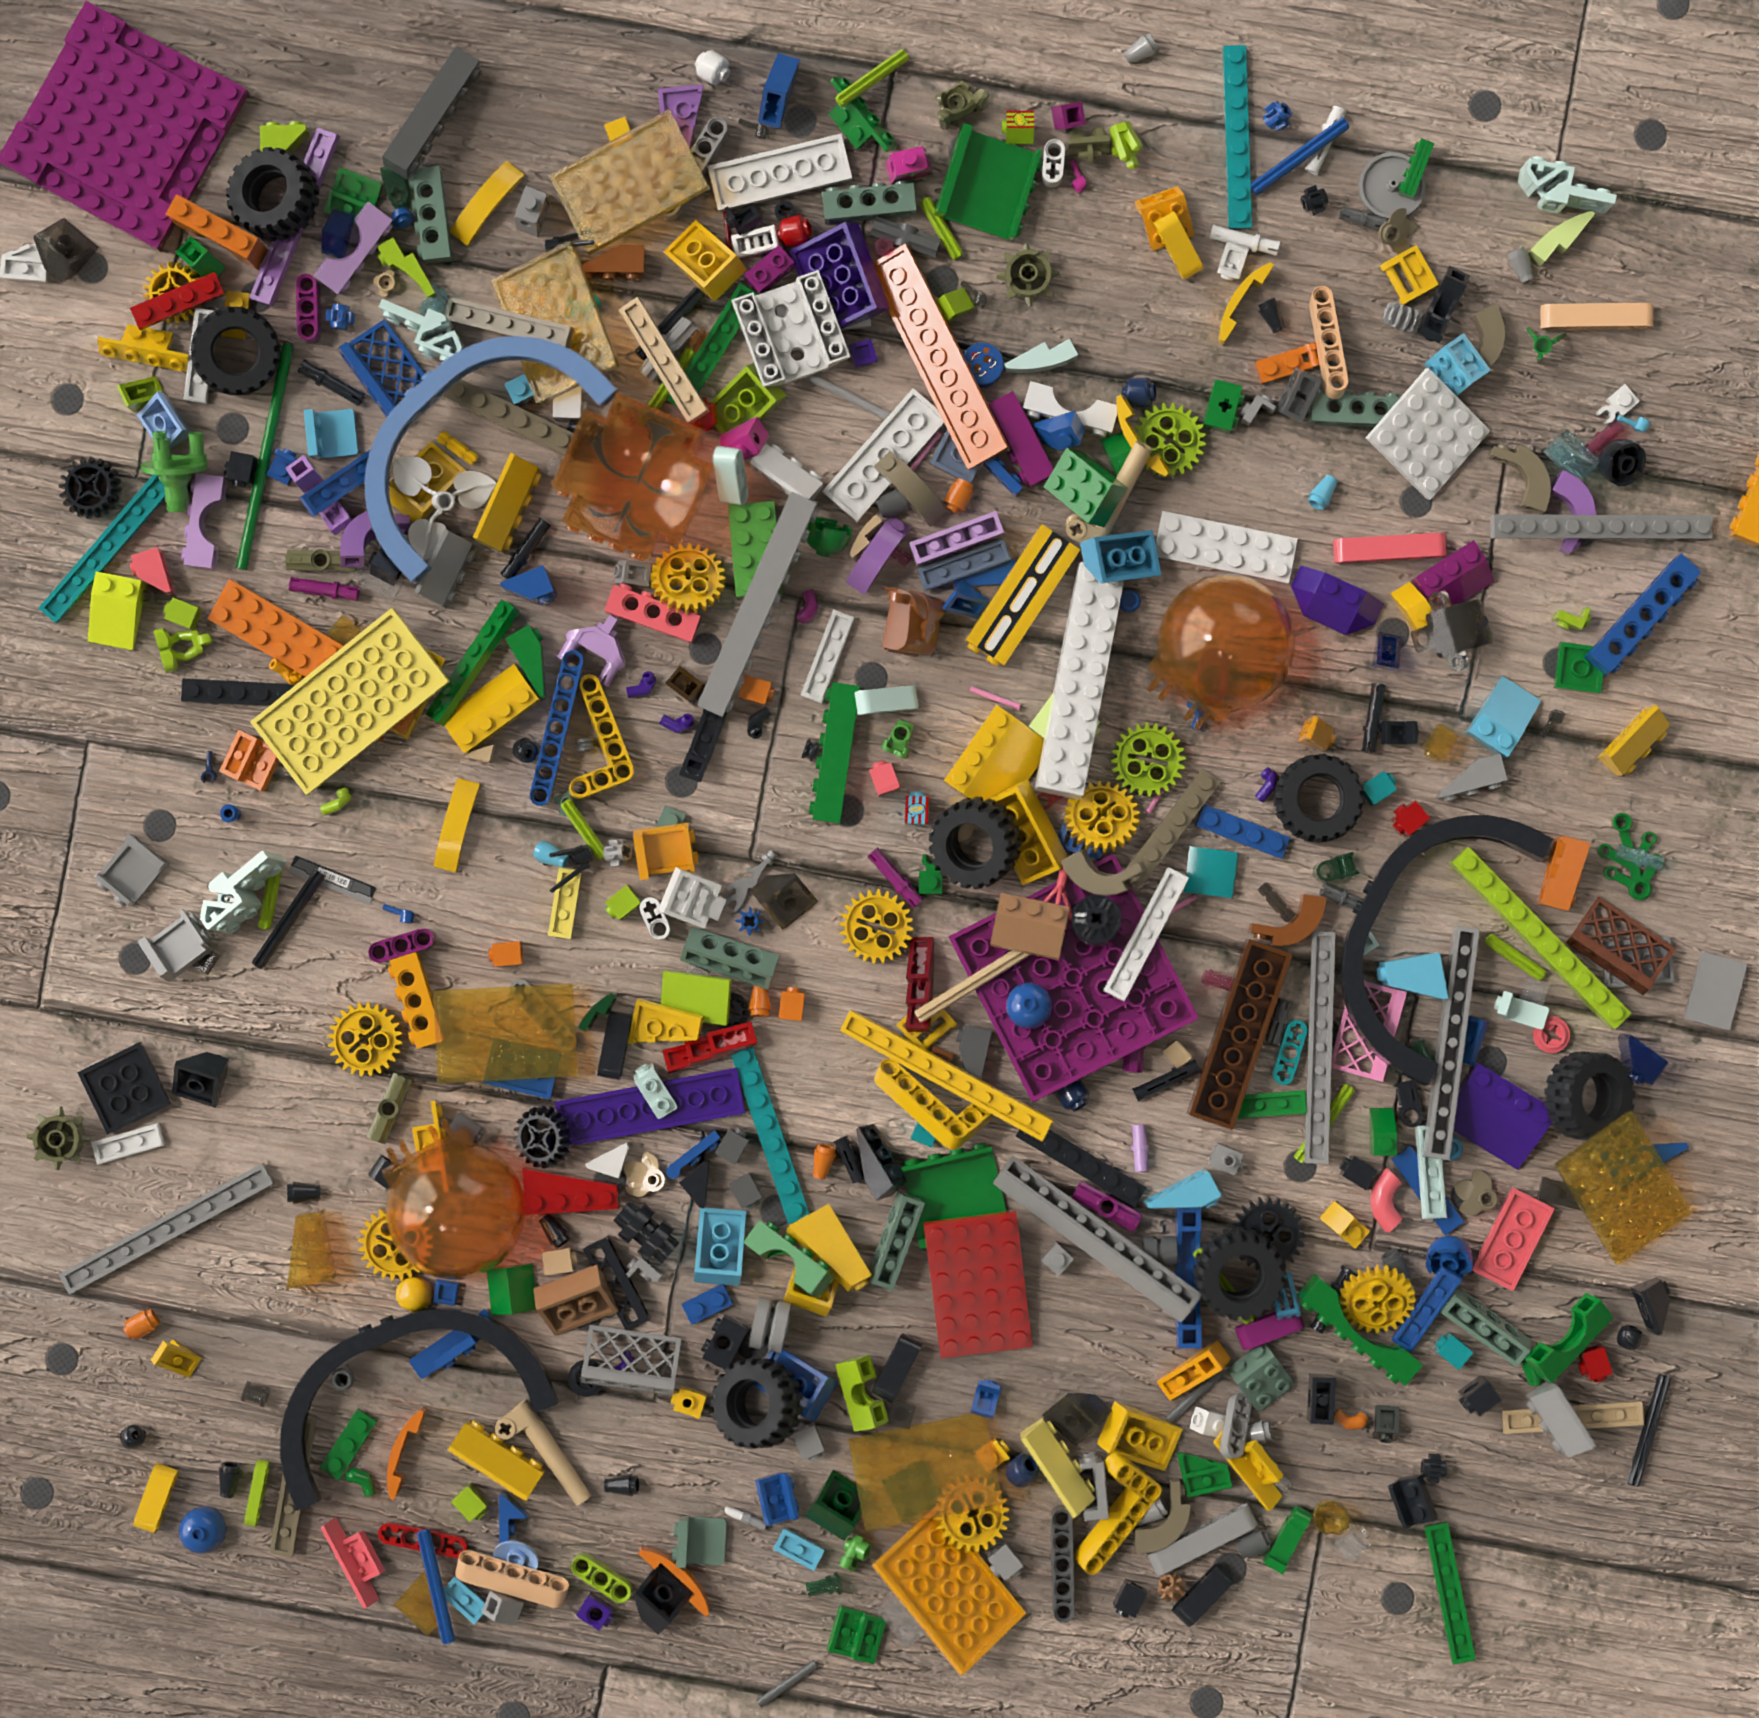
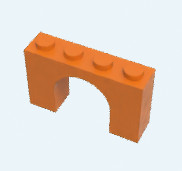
M176 194L166 212V215L179 228L196 237L200 234L231 252L238 260L258 270L268 252V249L257 237Z

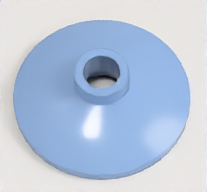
M517 1541L502 1542L496 1546L493 1552V1557L533 1569L538 1567L539 1560L537 1554L524 1543Z

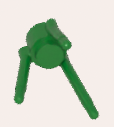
M1530 327L1526 328L1534 340V350L1538 353L1537 363H1541L1543 355L1551 351L1553 344L1566 337V333L1560 334L1553 339L1545 335L1538 337Z

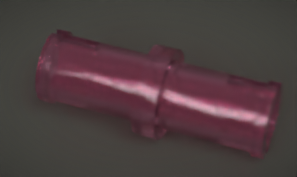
M1614 420L1601 433L1597 432L1590 442L1580 448V453L1589 461L1591 457L1623 433L1625 429L1617 420Z

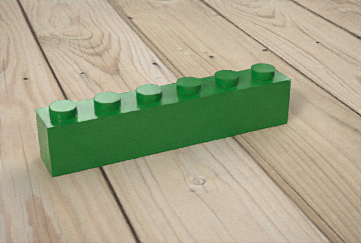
M833 682L832 687H827L826 701H830L829 710H824L822 723L826 724L825 733L820 734L819 746L823 747L822 756L817 755L815 768L820 770L819 778H814L812 792H816L815 801L810 802L809 815H813L812 820L835 824H840L857 714L855 692L860 691V686Z

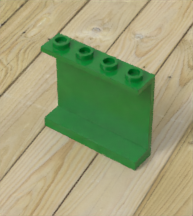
M964 123L960 127L933 215L1012 241L1016 236H1020L1023 228V223H1020L1022 214L1026 215L1030 202L1027 201L1029 192L1033 193L1037 180L1034 179L1036 171L1040 170L1043 163V158L1040 157L1042 150L1037 149L1033 152L1012 144H1006L1004 141L972 131L973 126Z
M986 1142L972 1145V1150L964 1151L962 1147L950 1150V1155L941 1156V1153L928 1155V1160L919 1162L918 1158L906 1160L905 1165L901 1166L903 1175L907 1180L905 1184L907 1194L917 1197L925 1203L916 1227L920 1249L927 1248L923 1222L1007 1212L1002 1190L993 1184L998 1173L991 1145L987 1146Z

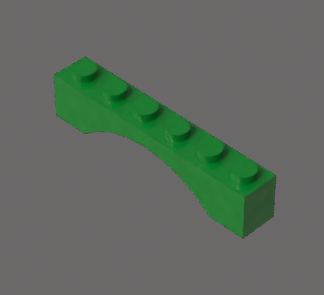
M1313 1274L1298 1292L1297 1296L1302 1299L1299 1304L1309 1312L1314 1309L1319 1313L1318 1320L1327 1327L1332 1324L1336 1328L1334 1333L1343 1341H1346L1347 1338L1354 1343L1351 1347L1361 1356L1364 1353L1371 1358L1368 1362L1378 1370L1383 1367L1388 1372L1385 1376L1394 1384L1401 1382L1406 1386L1423 1366L1401 1346L1378 1344L1357 1334L1343 1315L1338 1293L1316 1274Z

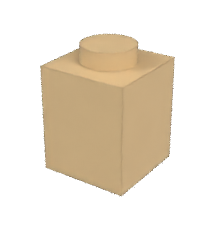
M571 1246L544 1250L542 1252L545 1276L572 1272L575 1270L574 1265H578L576 1251L572 1252Z

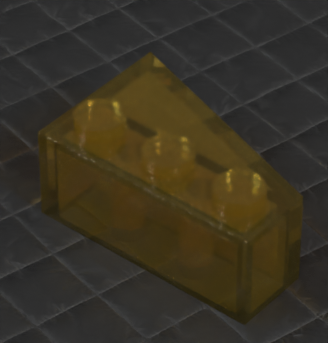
M323 1209L299 1214L295 1218L287 1289L337 1278Z

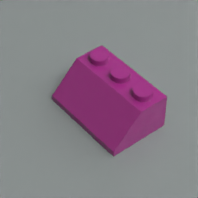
M1474 540L1411 580L1416 589L1426 598L1437 618L1495 582L1487 559Z

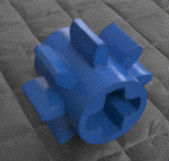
M1276 101L1264 108L1267 113L1263 116V119L1270 129L1276 128L1279 131L1291 124L1288 119L1292 117V112L1286 103Z
M333 304L332 310L326 309L325 321L331 322L330 328L348 330L349 324L354 325L355 313L349 312L350 306Z
M751 907L748 908V913L740 910L742 918L735 920V922L742 925L739 931L747 929L749 936H751L753 929L760 932L757 926L759 923H764V920H759L758 918L761 911H757L754 914ZM745 916H755L754 927L751 925L746 927L744 925L746 923Z

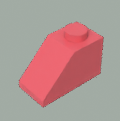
M156 547L131 555L133 562H130V567L134 576L137 575L139 579L170 595L176 594L163 550Z
M885 760L872 764L873 769H870L869 772L878 797L900 790V785L891 762L886 764Z

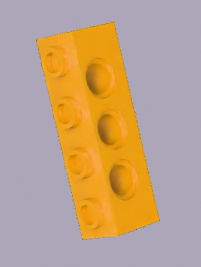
M414 952L389 960L391 965L388 966V971L391 979L396 980L397 988H395V994L398 1001H402L404 1010H401L404 1022L409 1023L411 1029L408 1035L412 1046L416 1045V1048L419 1049L445 1041L446 1037L420 953ZM407 972L414 975V983L410 986L406 985L403 980ZM414 994L419 995L421 998V1004L417 1008L413 1007L410 1003V999ZM421 1016L428 1020V1026L424 1030L420 1029L417 1025V1020Z

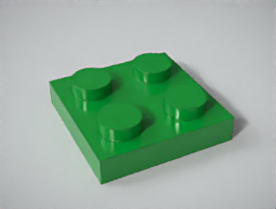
M1559 642L1553 688L1601 694L1603 673L1584 657L1594 646Z

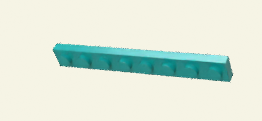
M1246 45L1223 46L1222 53L1228 229L1246 230L1252 228Z
M152 475L38 607L54 623L58 624L92 585L95 572L104 571L165 500L164 485L159 480V475Z
M752 1046L731 1054L735 1068H737L738 1077L788 1224H791L810 1213Z

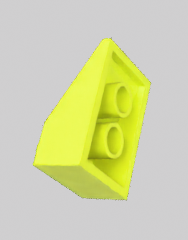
M95 572L91 592L88 642L134 651L147 587L146 582Z

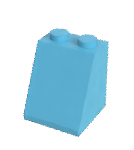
M1438 952L1378 962V967L1375 968L1377 980L1381 981L1384 986L1435 999H1448L1441 956Z

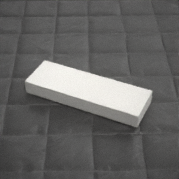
M160 1123L91 1142L97 1165L166 1145Z

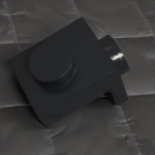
M753 204L735 214L731 212L728 206L724 208L728 215L724 218L731 230L735 228L739 236L763 223Z
M1381 721V745H1410L1418 743L1419 731L1417 721Z

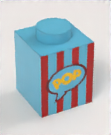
M525 374L504 384L514 405L520 408L538 399Z
M910 792V796H906L905 824L928 825L929 796H924V792Z

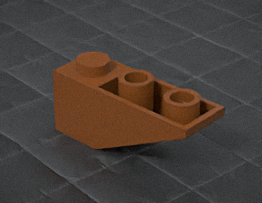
M619 245L574 268L576 277H580L581 280H594V277H603L604 280L612 281L617 280V277H626V280L637 281L640 280V277H645L646 250L644 245Z

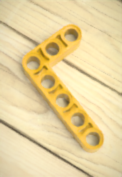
M594 675L582 677L578 690L608 766L572 780L569 785V794L577 800H582L628 782L634 773L633 765L600 681ZM586 681L593 682L595 690L592 692L584 690L583 683ZM599 702L603 705L604 711L595 713L591 705ZM609 724L612 728V733L604 735L600 731V725ZM611 745L618 746L620 748V755H610L608 747ZM621 766L626 767L629 771L628 777H619L617 768ZM601 774L607 778L605 786L596 784L595 777ZM574 784H584L586 792L577 794L573 789Z
M893 1059L882 1060L874 1076L877 1086L948 1149L956 1150L987 1125L993 1114L973 1103L956 1116Z
M1119 1453L1110 1454L1105 1460L1104 1467L1126 1488L1108 1509V1519H1100L1074 1553L1076 1563L1089 1575H1094L1103 1568L1153 1503L1159 1498L1162 1491L1161 1486L1148 1473Z

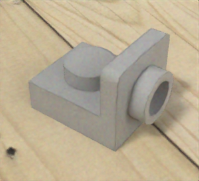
M631 560L618 561L613 572L615 584L622 583L644 588L649 587L652 564Z
M643 1256L639 1260L634 1257L626 1267L629 1269L626 1274L628 1277L639 1268L642 1270L640 1275L648 1282L653 1280L656 1283L663 1275L657 1267Z

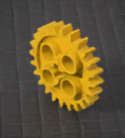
M679 543L678 550L670 546V553L662 551V558H656L657 565H652L651 588L656 589L655 597L661 596V604L666 601L668 602L667 609L676 606V613L683 608L686 615H688L689 609H693L694 613L697 614L699 607L706 611L707 604L714 606V599H720L721 594L719 592H724L725 569L720 568L721 560L715 561V553L710 556L708 555L709 548L700 551V544L695 549H692L691 543H688L687 548H683L682 544ZM673 566H680V567H682V568L679 569V570H676V569H673L672 567H673ZM703 567L705 570L698 571L695 568ZM678 586L681 589L673 590L671 587ZM700 587L703 588L704 591L699 592L694 589Z
M1098 781L1097 787H1094L1089 782L1088 789H1084L1082 798L1080 800L1068 799L1067 805L1069 807H1065V814L1067 815L1064 822L1068 823L1066 830L1072 831L1071 839L1078 837L1077 845L1083 842L1086 843V850L1090 846H1094L1095 853L1099 847L1102 848L1104 853L1107 852V847H1110L1115 852L1117 844L1123 848L1124 840L1131 842V834L1136 835L1137 829L1135 827H1139L1140 820L1137 818H1139L1140 811H1135L1137 810L1138 803H1132L1133 795L1126 797L1127 789H1123L1121 792L1118 791L1119 784L1111 788L1110 781L1105 786H1102L1101 782ZM1096 800H1103V801H1105L1106 803H1105V804H1098V803H1096L1095 801H1096ZM1118 813L1124 817L1116 818L1113 815ZM1086 815L1089 816L1091 819L1083 820L1081 819V816ZM1101 829H1105L1109 833L1101 834L1098 831Z
M877 889L876 895H872V892L868 890L867 897L859 893V901L851 898L852 907L845 905L849 912L848 914L841 913V916L846 920L839 923L840 926L845 927V930L841 931L839 935H846L847 938L842 943L851 944L847 951L855 949V958L862 954L863 962L868 957H871L873 964H875L876 958H880L881 962L884 963L885 956L893 960V952L901 955L899 947H908L903 941L904 939H912V937L907 935V931H912L913 928L907 926V923L911 922L913 918H906L905 915L910 910H902L905 902L897 904V895L890 899L889 891L884 896H881L880 889ZM871 905L875 908L876 913L873 918L868 919L863 916L862 910L865 906ZM887 913L896 914L898 920L894 926L885 924L884 917ZM860 918L871 923L879 920L881 926L895 930L896 934L892 935L881 930L873 933L871 927L857 923L856 920ZM864 927L868 930V937L865 940L861 941L855 937L857 928ZM882 934L890 938V944L886 948L879 947L876 942L878 936Z
M358 1002L357 1009L353 1005H348L349 1012L341 1010L340 1012L343 1017H334L338 1024L329 1026L334 1030V1034L327 1035V1037L333 1039V1042L329 1043L328 1047L335 1048L330 1055H338L339 1058L335 1063L344 1062L342 1070L351 1067L352 1075L357 1070H359L360 1077L365 1075L366 1070L369 1076L374 1075V1069L379 1074L383 1073L382 1066L389 1069L391 1066L388 1061H397L393 1054L402 1052L397 1048L398 1044L404 1043V1041L399 1040L397 1037L403 1034L402 1031H396L400 1022L393 1023L392 1020L396 1015L387 1016L389 1009L385 1008L380 1011V1004H376L372 1008L371 1002H367L364 1008L363 1004ZM365 1016L372 1019L373 1024L370 1029H365L362 1026V1019ZM377 1026H382L377 1033L368 1039L369 1044L363 1043L353 1053L349 1052L353 1046L363 1040L362 1034L368 1035ZM347 1031L354 1034L355 1039L352 1044H348L344 1040V1034ZM380 1034L385 1035L387 1038V1044L384 1047H380L376 1042ZM361 1049H366L369 1052V1059L366 1062L361 1061L358 1054Z
M389 1205L386 1213L380 1208L378 1210L379 1216L374 1213L370 1215L373 1222L369 1220L364 1222L368 1229L361 1228L360 1233L365 1235V1237L358 1239V1242L364 1243L358 1249L360 1252H365L361 1260L368 1259L369 1263L366 1268L374 1266L373 1274L375 1275L381 1271L382 1279L387 1274H390L391 1281L394 1280L396 1275L399 1276L400 1280H403L405 1273L411 1278L413 1276V1269L419 1273L421 1271L419 1264L426 1266L428 1263L424 1257H431L432 1255L427 1249L434 1247L433 1243L428 1242L434 1235L426 1233L431 1226H423L422 1224L426 1218L418 1220L419 1212L416 1211L411 1215L410 1207L403 1212L401 1205H398L396 1211H393L392 1206ZM383 1224H393L395 1232L386 1233L383 1229ZM409 1230L415 1232L417 1239L415 1241L407 1240L405 1232ZM376 1235H381L382 1237L386 1238L387 1240L378 1239V1238L376 1237ZM395 1238H398V1243L401 1244L397 1248L393 1247L392 1241ZM378 1244L384 1245L387 1253L379 1255L375 1250V1246ZM403 1245L412 1246L415 1248V1251H412L409 1248L404 1247ZM400 1252L406 1253L409 1261L401 1263L397 1259V1254Z
M1379 1265L1375 1266V1270H1371L1369 1266H1366V1272L1363 1273L1358 1269L1357 1277L1350 1275L1351 1282L1344 1281L1345 1288L1340 1289V1307L1346 1320L1349 1319L1351 1326L1357 1324L1358 1330L1365 1327L1366 1332L1369 1333L1372 1328H1375L1377 1334L1380 1328H1383L1385 1332H1388V1326L1391 1325L1396 1329V1322L1404 1324L1403 1316L1410 1317L1409 1310H1414L1413 1302H1416L1414 1288L1411 1286L1410 1279H1406L1403 1272L1398 1274L1397 1268L1390 1272L1388 1265L1383 1270H1380Z
M966 1476L964 1483L958 1478L955 1480L956 1487L952 1483L947 1484L950 1491H941L944 1499H936L941 1504V1507L934 1508V1511L940 1513V1516L935 1517L934 1520L941 1521V1524L936 1529H943L945 1531L941 1538L948 1536L950 1538L948 1545L956 1542V1550H960L964 1546L965 1553H968L971 1547H973L975 1553L979 1552V1545L983 1550H987V1542L992 1546L996 1545L994 1537L998 1539L1003 1537L999 1530H1007V1527L1002 1523L1009 1521L1008 1517L1003 1516V1513L1009 1511V1508L1002 1506L1007 1499H999L1002 1491L994 1492L996 1484H991L988 1487L986 1478L979 1483L978 1476H975L972 1482L969 1476ZM974 1493L981 1494L983 1498L981 1505H976L973 1502ZM963 1495H966L969 1507L963 1499ZM954 1501L961 1504L962 1510L960 1514H955L952 1511L951 1506ZM970 1510H975L976 1515L973 1516V1518L967 1517V1514L970 1512ZM984 1514L990 1516L992 1520L990 1527H985L982 1524L981 1520ZM963 1523L968 1524L971 1529L968 1536H964L961 1533L960 1528ZM976 1525L981 1531L980 1534H978L976 1531Z

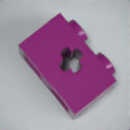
M778 245L747 271L744 277L757 294H762L795 268V265L788 254Z

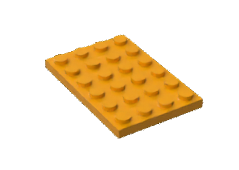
M938 1504L872 1566L959 1675H964L1026 1612L995 1576L978 1552H974L973 1547H971L968 1553H965L964 1546L960 1550H956V1542L948 1545L950 1538L948 1536L941 1538L945 1531L943 1529L937 1530L936 1528L941 1524V1521L934 1520L935 1517L940 1516L939 1512L934 1511V1508L941 1507Z

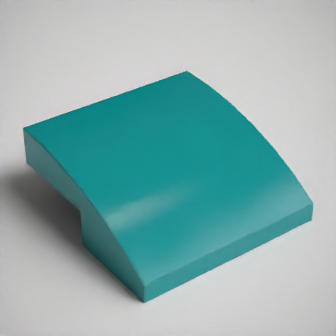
M1190 846L1186 876L1189 879L1184 887V892L1233 899L1239 853Z

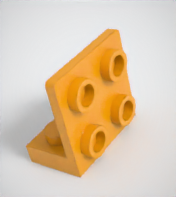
M1178 186L1134 201L1136 210L1142 216L1152 251L1165 247L1153 223L1173 211L1179 218L1188 238L1195 236L1185 195Z

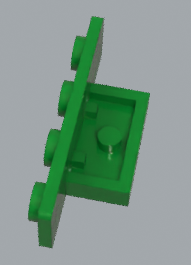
M843 76L833 77L830 80L839 93L851 85V82ZM858 96L844 107H840L837 104L828 113L855 149H860L872 136L885 152L893 151L898 147L894 142L895 139L892 134L884 130L880 125V119L869 111L865 100L861 96Z

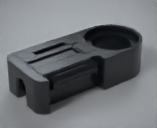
M1406 1080L1405 1082L1394 1083L1393 1087H1397L1399 1106H1401L1398 1107L1401 1122L1408 1127L1418 1126L1422 1121V1112L1415 1082L1413 1080ZM1409 1110H1414L1417 1113V1120L1414 1123H1408L1405 1120V1114Z

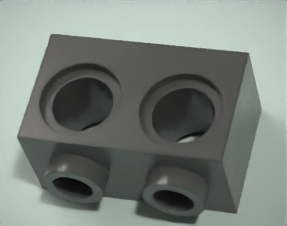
M1295 367L1276 409L1282 414L1303 422L1322 379Z

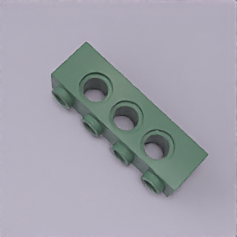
M440 166L418 168L417 172L409 177V185L411 191L414 190L415 199H412L413 213H417L418 222H414L416 236H420L421 244L417 245L419 259L423 258L426 265L452 262L453 255L442 170ZM425 189H433V194L430 197H422V192ZM428 211L436 212V216L432 220H425V214ZM433 233L439 235L435 243L427 241L429 235Z
M907 180L896 181L895 185L874 183L872 187L863 188V185H853L846 190H840L839 187L827 188L826 192H822L825 224L876 219V216L880 218H893L916 215L914 183H909ZM890 194H894L898 197V201L890 204L885 198ZM866 197H873L875 199V203L872 206H866L862 201ZM843 199H849L853 204L849 208H843L840 206V202Z
M1317 390L1309 407V424L1374 428L1400 397L1396 393H1387L1385 397L1376 396L1374 392H1363L1362 395H1353L1352 391H1345L1341 398L1331 399L1325 394L1324 390ZM1330 402L1337 403L1340 408L1339 412H1331L1328 404ZM1357 403L1361 405L1362 413L1355 414L1351 409L1352 404ZM1375 405H1382L1385 408V415H1378L1374 410Z
M691 927L680 961L768 990L779 955L752 947L746 943L731 940L725 936L707 932L704 929Z
M897 1191L869 1268L871 1273L869 1281L872 1284L894 1290L925 1205L921 1199Z
M1459 1287L1456 1288L1441 1310L1444 1316L1515 1367L1531 1351V1339Z

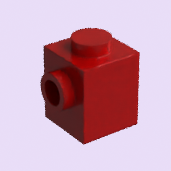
M1416 800L1407 806L1404 803L1393 811L1395 816L1391 818L1394 822L1392 825L1394 830L1400 836L1404 834L1405 837L1410 836L1430 819Z
M1598 1344L1586 1348L1579 1354L1581 1361L1578 1363L1579 1371L1582 1376H1585L1590 1381L1601 1382L1607 1379V1375L1613 1374L1605 1348L1602 1345Z

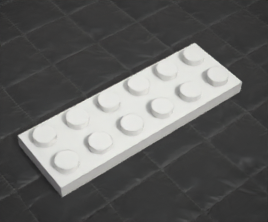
M842 134L708 166L718 212L725 211L724 208L727 206L731 210L852 180Z
M913 388L822 493L857 523L891 485L874 468V465L890 450L908 465L944 424L938 409Z
M1162 511L1155 544L1158 558L1289 584L1298 538Z

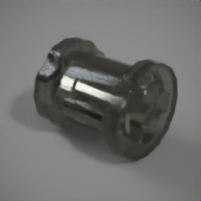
M247 1381L242 1392L241 1401L255 1402L264 1408L269 1397L270 1387L262 1388L252 1385L250 1381Z

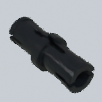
M847 1135L833 1141L842 1158L840 1162L842 1165H845L852 1184L863 1180L864 1174L857 1160L859 1157L857 1154H854Z

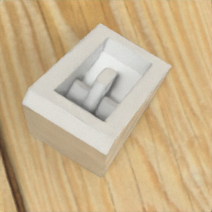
M626 1142L587 1162L585 1165L588 1169L619 1178L630 1144Z

